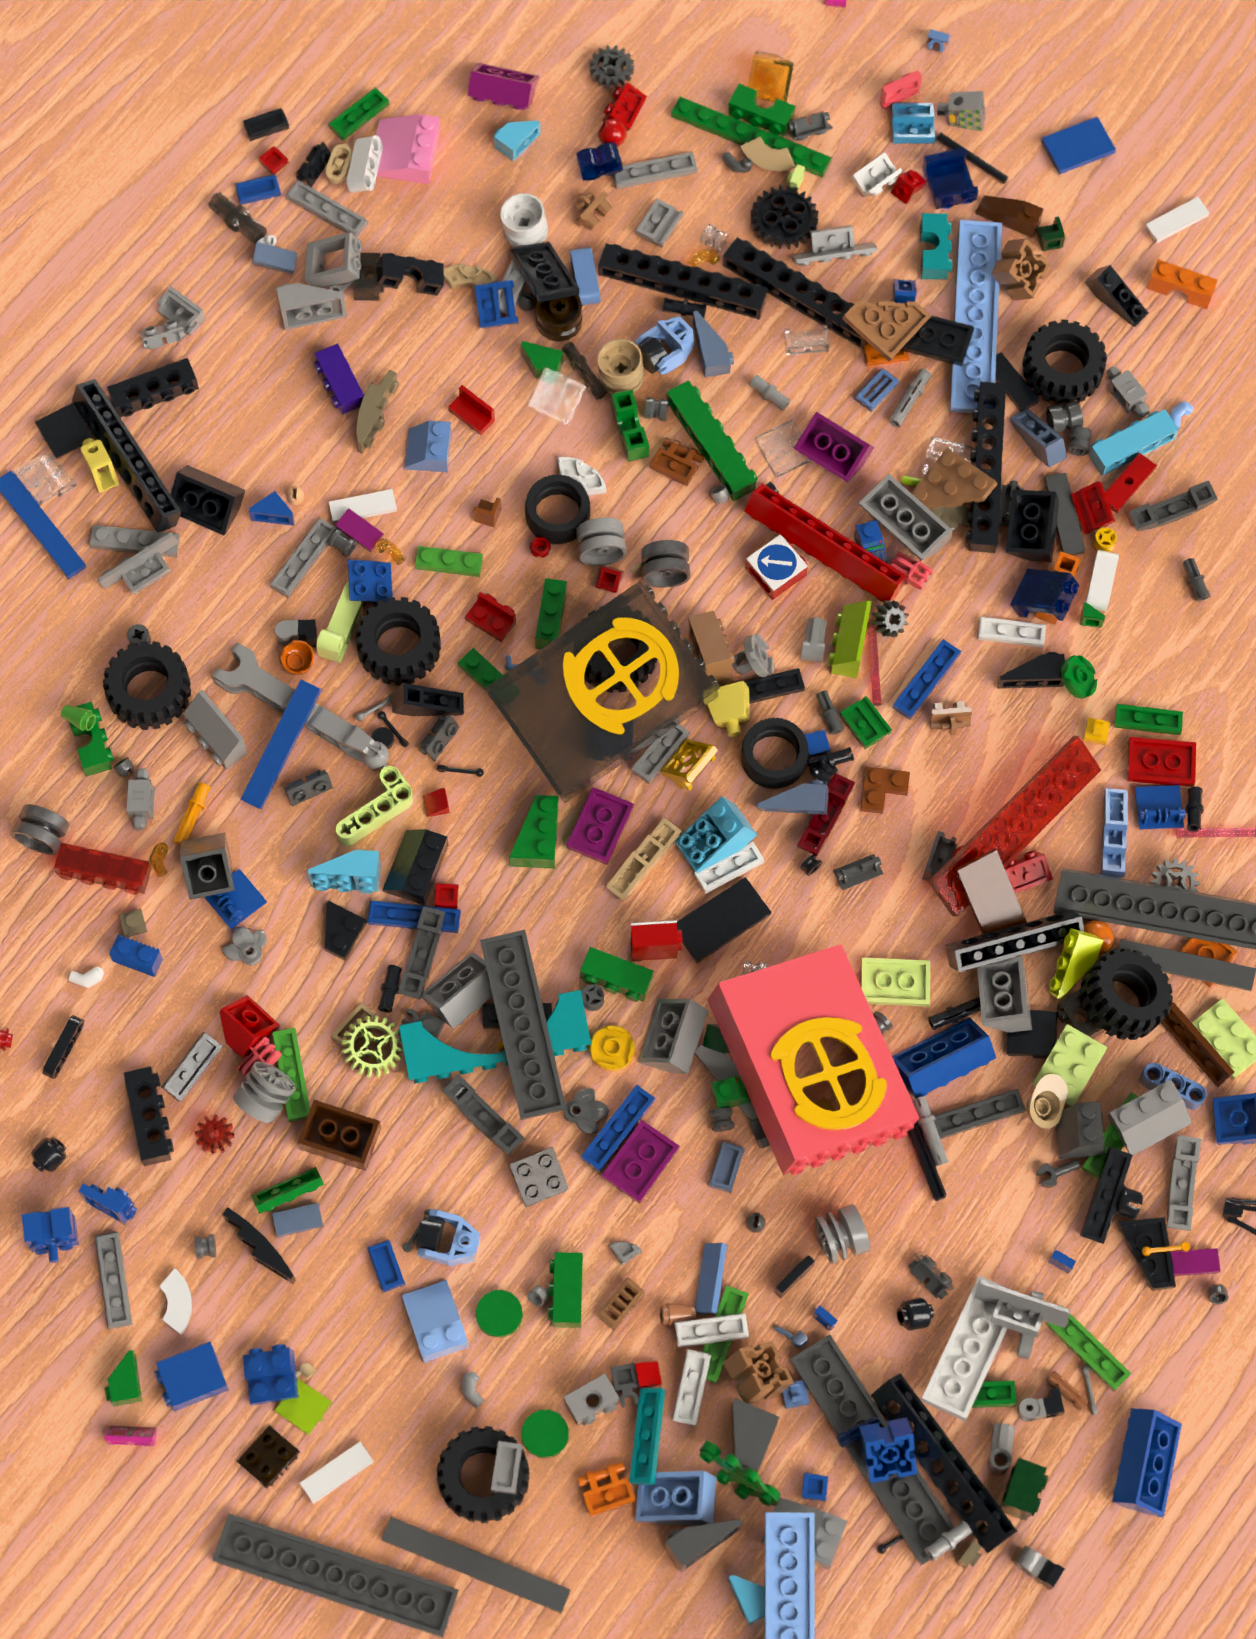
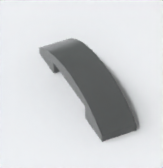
M1208 480L1190 487L1188 492L1152 506L1148 503L1130 510L1128 513L1136 530L1143 531L1192 515L1216 502L1218 498Z
M423 906L417 926V934L406 971L403 973L398 994L421 999L433 964L446 912Z
M459 1074L442 1090L459 1111L507 1155L525 1139L509 1122H505L477 1095L475 1089Z

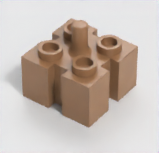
M1026 238L1007 241L1001 253L1003 260L997 261L991 272V275L1000 285L1006 284V291L1015 301L1033 299L1040 286L1037 282L1038 279L1044 278L1050 267V264L1041 254H1034L1035 247Z
M773 1341L758 1344L755 1348L753 1346L740 1348L723 1363L731 1379L737 1380L738 1385L736 1389L745 1403H755L763 1397L765 1400L778 1397L794 1383L786 1366L781 1367L778 1362L781 1357Z

